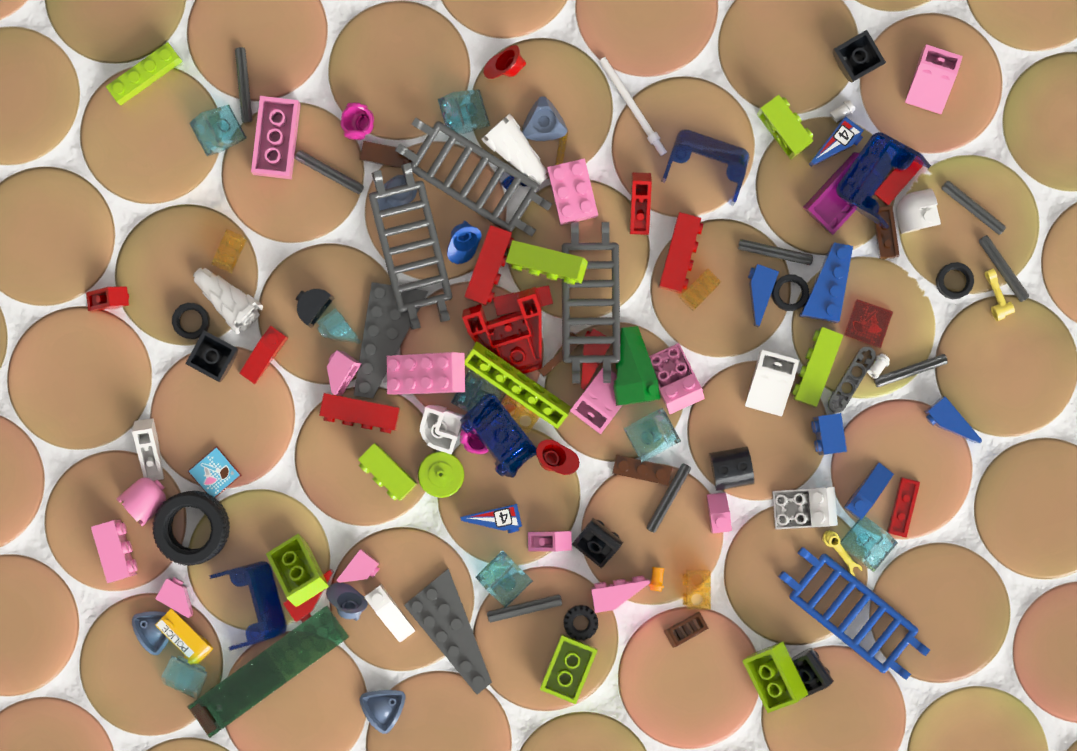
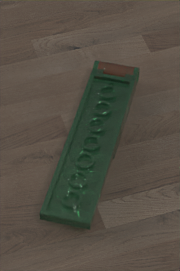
M325 606L187 707L208 737L211 738L350 636L330 608Z

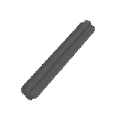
M240 47L235 49L241 120L243 123L252 122L246 50Z
M301 150L296 153L295 159L357 194H361L364 186Z
M947 181L942 186L944 192L999 235L1006 229L1004 224L950 181Z
M989 236L982 237L979 243L1018 300L1020 302L1025 301L1029 297L1025 288Z
M743 239L738 244L739 250L806 265H811L813 261V255Z
M942 354L881 375L876 379L874 378V383L876 387H881L948 363L946 355Z
M683 463L680 466L648 523L647 530L653 533L657 531L691 470V467Z
M558 594L488 611V621L495 622L561 606L562 599Z

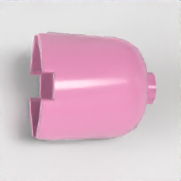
M144 477L137 480L116 499L119 503L124 501L122 503L124 508L136 521L141 519L139 523L143 527L166 501V495L162 491L165 487L158 480L154 482L150 478Z

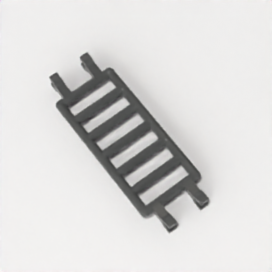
M414 119L412 125L428 134L417 153L412 152L402 144H399L395 150L411 160L412 172L503 230L512 232L517 227L531 237L533 236L536 229L520 220L531 201H534L546 210H549L552 206L551 202L536 194L540 188L538 183L442 122L437 121L433 127H430L420 119ZM441 131L448 135L449 138L428 172L419 168L418 165L438 132ZM457 141L464 145L465 149L443 183L435 178L434 175ZM473 151L482 158L459 193L450 186ZM489 161L497 166L498 169L475 203L468 199L467 195ZM504 172L514 177L493 213L484 209L483 206ZM522 182L530 187V190L510 222L506 223L499 216Z
M411 163L401 165L406 182L404 185L385 189L381 170L372 172L376 192L369 194V200L397 310L399 312L407 311L412 330L421 328L416 313L417 308L437 304L440 322L450 320L445 301L451 300L453 296L424 182L414 181ZM418 189L420 201L380 210L377 199ZM423 208L424 220L387 229L384 228L382 218ZM428 227L430 238L389 248L387 236ZM432 245L434 257L394 267L391 255ZM437 264L438 276L399 285L396 274ZM442 283L444 294L403 303L402 292Z
M571 222V243L562 244V252L569 254V250H611L612 261H588L586 269H612V280H583L582 284L575 282V285L565 283L564 279H562V360L564 363H572V383H580V363H603V383H611V363H618L620 361L619 244L610 242L609 222H602V243H579V222ZM612 287V299H570V288ZM570 306H612V317L570 318ZM570 325H612V336L570 337ZM570 344H613V355H570Z

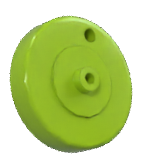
M442 451L434 452L425 457L421 462L418 470V480L423 490L429 495L438 498L448 497L456 493L462 486L464 468L460 460L453 454Z

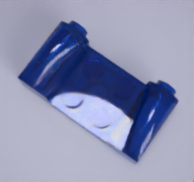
M494 394L484 396L460 419L462 423L460 425L466 433L476 434L496 459L495 470L502 477L513 478L518 469L527 460L536 455L537 448Z

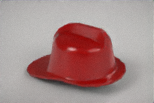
M511 45L492 57L484 67V76L488 79H493L500 75L507 77L517 75L526 66V61L520 55L519 47Z
M550 439L543 440L538 444L536 455L543 469L555 471L562 475H570L578 470L580 464L579 457L571 449Z

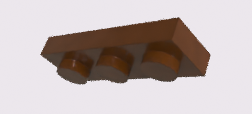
M616 455L612 473L669 486L673 467Z

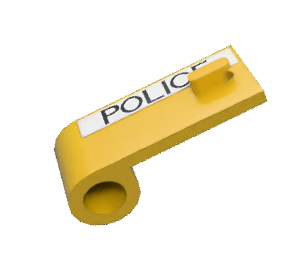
M172 608L155 624L185 655L183 658L190 665L193 663L198 665L214 649L208 640L198 635Z

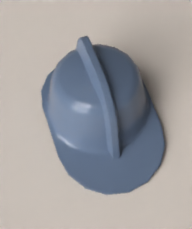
M397 175L384 184L385 189L406 184L404 175ZM417 189L377 199L380 210L410 203L416 197Z
M334 583L327 588V599L337 608L338 614L344 619L359 620L362 611L368 605L365 597L346 583Z

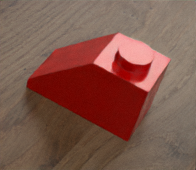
M127 286L105 287L86 292L88 311L129 306Z

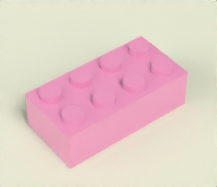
M260 96L251 168L253 175L292 179L301 106L298 100Z
M449 352L387 356V394L408 395L465 392L464 353Z

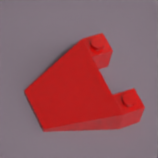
M536 287L517 292V301L521 311L487 321L481 304L463 309L462 318L469 336L475 343L477 341L523 374L542 368V303Z

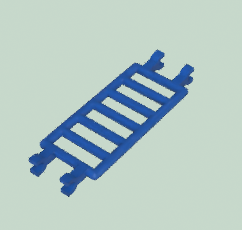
M801 547L797 553L813 565L799 583L784 571L778 576L794 589L789 595L790 599L881 673H886L891 668L903 679L907 680L911 674L896 663L895 660L908 644L925 656L930 651L929 648L915 638L918 628L827 554H822L817 559L804 547ZM824 563H826L834 571L807 603L799 595ZM841 575L849 583L823 615L820 614L814 607ZM856 587L864 595L842 623L836 627L829 619ZM872 600L879 606L854 639H851L844 631L867 602ZM883 613H888L894 620L867 652L859 643ZM899 624L903 625L909 632L882 664L874 657Z

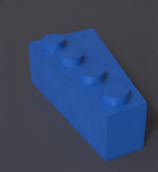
M833 243L810 291L808 300L799 316L833 323L840 322L853 246Z

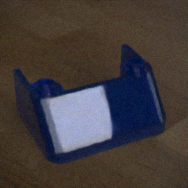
M681 130L676 136L661 182L665 183L672 161L679 164L686 163L691 153H695L728 164L726 170L727 178L737 183L730 205L734 206L746 174L750 158L748 151L690 130Z
M882 132L873 134L838 184L836 192L842 200L863 216L888 229L889 225L877 214L879 204L872 198L892 167L898 170H905L913 161L928 169L931 165L921 153Z
M259 561L209 575L210 579L229 574L231 582L235 586L242 587L248 585L258 623H254L246 629L247 641L231 645L229 647L230 651L281 636L286 632L287 621L273 570L268 562Z

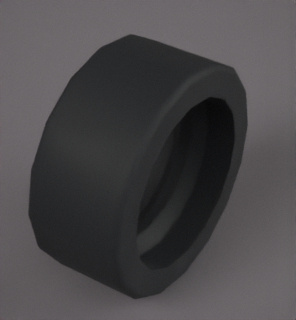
M959 262L950 263L942 267L937 274L936 287L946 298L960 299L968 295L973 289L974 275L965 264ZM951 270H959L966 277V285L959 292L949 291L944 285V277Z
M788 274L778 279L772 290L774 303L785 311L800 309L809 297V288L806 281L802 277ZM794 282L800 286L802 296L797 303L787 304L781 300L779 290L784 283Z
M185 303L175 310L172 316V325L179 336L186 339H197L201 336L203 330H208L210 318L208 312L202 306L196 303ZM195 310L201 315L202 325L197 331L187 332L181 327L180 317L185 311Z

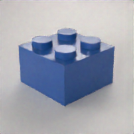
M842 414L813 417L814 421H811L812 432L816 433L817 439L814 440L815 452H818L819 455L847 452Z

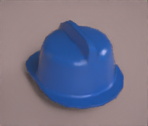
M463 221L462 224L455 226L451 231V240L447 249L448 259L455 264L468 262L476 252L482 236L481 231L477 227L468 224L467 221Z

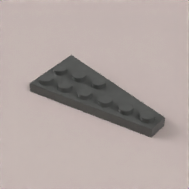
M371 283L359 362L362 364L357 372L354 396L374 398L387 373V356L396 355L410 329L407 311L399 312L397 310L391 285ZM414 289L402 292L403 303L425 299L429 291Z
M448 568L404 606L478 695L492 683V680Z

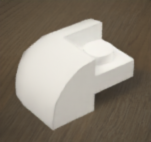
M931 188L911 192L899 201L896 211L901 234L941 224L937 210V199Z
M439 405L426 406L420 424L423 440L427 443V446L452 454L464 415L446 410L447 407Z

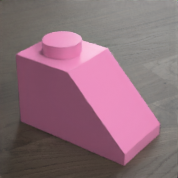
M336 350L330 356L327 371L331 392L334 395L342 396L362 363L344 351Z
M726 492L707 494L711 533L732 531Z
M571 531L528 532V551L572 550Z
M360 549L337 581L341 583L368 579L369 576L373 578L380 569L377 567L379 562Z
M173 577V579L167 578L155 599L187 618L192 617L193 610L187 587L183 585L184 582L176 577Z

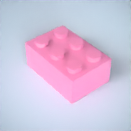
M585 158L547 167L560 226L598 217Z
M113 520L91 527L107 583L137 575L138 566L136 560H132L130 552H133L130 541H127L125 536L127 533L125 523H122L121 520Z

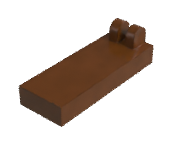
M363 141L360 155L361 161L401 168V165L411 163L410 159L395 151L397 147Z
M893 206L874 207L872 211L879 259L885 260L887 258L894 259L899 257Z
M570 332V337H576L575 333ZM570 344V353L580 344ZM562 350L539 370L543 377L563 361Z

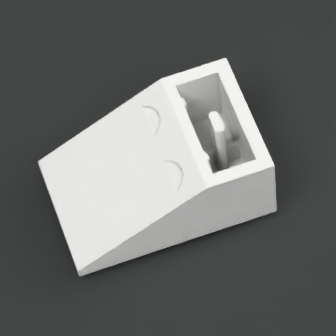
M761 350L745 406L782 417L799 360Z
M835 487L773 491L775 529L838 525Z

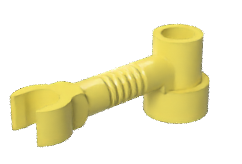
M993 268L984 272L997 298L998 305L991 307V312L994 319L999 321L1004 319L1006 315L1014 313L1015 309L1011 302L1006 303L998 284L997 274Z
M832 530L826 531L822 537L823 542L838 552L847 564L849 573L855 576L852 570L856 566L862 571V567L852 560L840 544L841 541L838 534Z

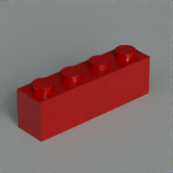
M681 212L678 213L659 288L677 293L687 289L689 281L686 278L687 271L692 270L694 260H691L692 252L696 253L699 242L696 241L697 234L701 235L704 225L700 223V217Z
M490 225L466 290L465 299L487 306L488 302H492L495 292H492L494 284L498 285L500 281V267L505 266L507 259L505 253L507 248L510 249L512 240H514V238H511L512 232Z
M324 393L319 416L324 417L323 421L335 422V419L343 420L342 424L353 426L354 423L361 424V428L372 430L374 426L379 427L380 432L391 434L392 430L396 431L401 408Z

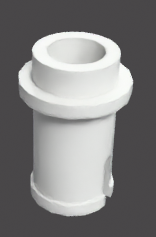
M850 100L844 101L843 105L830 112L836 123L848 114H853V111L856 110Z
M885 354L875 357L876 361L867 371L871 377L878 378L883 369L889 365L890 359Z

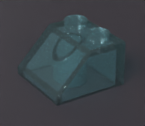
M480 90L452 92L438 99L445 125L457 133L465 134L490 126Z
M230 105L202 112L190 122L206 156L220 153L247 138Z
M336 308L317 321L319 324L317 329L325 339L328 337L335 341L361 343V340Z
M469 370L465 377V392H456L451 403L489 424L506 393L474 371Z
M664 408L654 411L624 428L641 462L681 442Z
M864 516L862 520L859 519L841 540L840 544L849 554L874 573L898 542L888 532Z
M503 550L475 577L504 607H507L533 582Z
M178 655L177 658L172 656L161 676L163 684L198 700L208 676L205 671L206 668L199 664L193 666L187 663L188 660Z

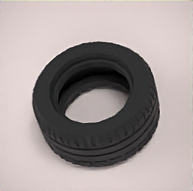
M186 491L176 494L167 499L155 514L152 527L155 544H157L159 551L174 563L187 566L204 563L219 554L227 542L230 532L228 514L223 505L208 493ZM184 507H193L201 510L210 521V537L201 548L190 549L184 547L177 542L173 535L172 523L174 516Z

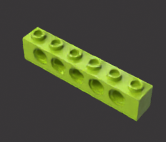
M477 341L464 359L465 366L558 429L569 415L571 406Z

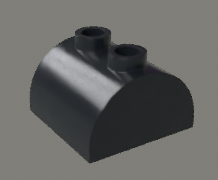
M867 30L833 49L834 58L841 72L851 83L886 64Z
M311 289L306 292L302 290L295 299L298 301L297 313L303 323L312 328L335 298L322 289Z
M203 330L185 364L221 382L234 363L238 348Z
M748 447L709 453L716 491L754 484V472Z
M592 518L572 545L602 569L619 550L623 541L620 540L618 534L610 532L605 528L603 522Z
M813 648L806 649L791 658L808 692L807 696L828 688L834 682L830 671L823 665L818 653Z

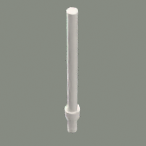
M606 57L600 59L599 62L647 134L650 144L654 145L660 156L666 154L667 151L660 142L659 135L653 131Z

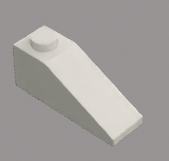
M154 419L134 421L132 433L143 477L150 478L153 481L164 479Z
M382 584L365 596L370 606L399 642L415 632V629Z

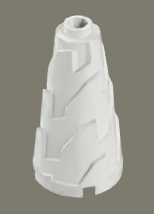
M510 114L482 138V141L490 149L496 151L519 172L538 182L539 185L548 178L546 175L548 171L541 163L540 157L530 146L520 130V126Z
M199 268L194 273V282L236 334H240L239 329L242 331L247 330L259 317L260 314L257 310L262 311L263 305L249 294L246 295L207 268Z

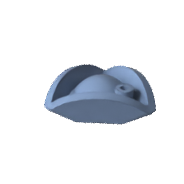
M540 97L529 111L522 128V133L530 140L550 141L565 136L567 127L554 105L546 97Z
M143 612L135 614L132 618L133 630L138 641L152 655H158L169 641L155 626L167 612Z
M397 690L372 691L360 696V705L371 725L379 732L385 734L394 727L399 719L406 696L404 692Z

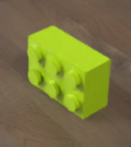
M777 95L760 108L757 116L791 160L811 145L814 141L812 139L813 134L808 128L802 126L800 123L802 120L799 115L790 110V104L787 99Z
M376 443L358 459L361 462L359 467L366 473L371 472L375 476L373 480L380 487L384 485L388 489L386 493L394 501L397 499L399 501L403 500L418 484Z
M299 534L266 553L286 598L295 607L329 587L308 543Z
M561 634L541 683L540 690L576 704L598 649Z
M784 642L754 652L742 660L767 713L797 703L808 695Z

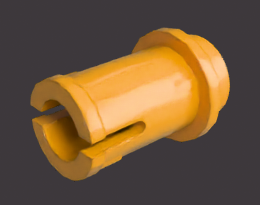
M652 567L651 584H649L650 590L662 591V588H664L662 586L664 568Z

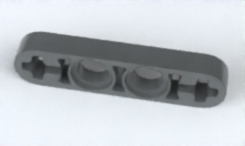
M863 347L858 351L828 401L830 411L839 413L846 408L875 360L876 353L873 348ZM870 351L871 359L867 358L863 363L867 364L866 368L856 362L857 359L862 361L864 357L862 352ZM854 366H858L862 370V374L859 377H854L851 373ZM848 382L851 384L852 390L850 393L842 391L843 383ZM839 392L842 396L847 397V399L842 398L840 401L841 408L834 409L832 401L839 399L840 396L836 395Z

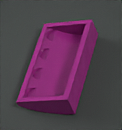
M853 152L803 206V209L831 235H834L882 183L884 178L860 153Z

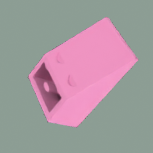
M926 44L921 51L905 103L942 114L963 56Z
M679 343L649 356L658 379L661 398L669 414L705 399L702 388Z
M603 368L570 410L572 414L599 434L604 431L622 407V405L616 406L613 386L617 375L611 371V383H603Z
M644 576L632 577V581L625 582L624 579L613 580V584L606 585L605 582L595 583L594 587L591 588L595 613L615 610L650 583L649 579H645Z

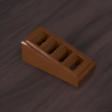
M697 612L666 629L664 633L674 648L709 628L701 613ZM693 619H696L698 625L700 626V629H697L693 622ZM686 623H689L690 627L693 630V633L690 632ZM679 627H682L686 634V637L683 636ZM674 630H675V632H676V634H677L679 640H677V638L675 637V635H674V633H673Z

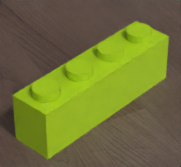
M167 42L105 87L119 105H123L183 61L169 42Z
M512 240L506 263L515 271L522 272V269L528 270L529 274L535 276L544 274L546 278L556 281L557 278L564 279L565 283L575 285V282L582 284L588 261L583 257Z
M824 327L819 328V331L815 330L812 341L815 342L813 347L808 349L805 356L808 361L806 366L802 365L799 372L800 382L795 384L792 391L794 395L793 400L817 407L844 336L843 334Z

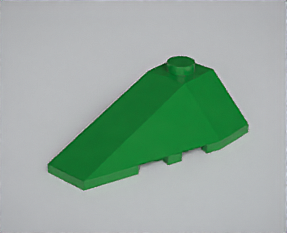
M639 327L620 328V361L616 363L617 378L614 380L613 386L616 406L660 400L658 379Z

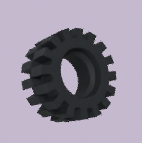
M574 606L564 616L566 633L572 639L574 638L578 641L590 639L598 629L597 615L588 606ZM579 615H583L588 619V626L584 630H577L573 625L574 619Z

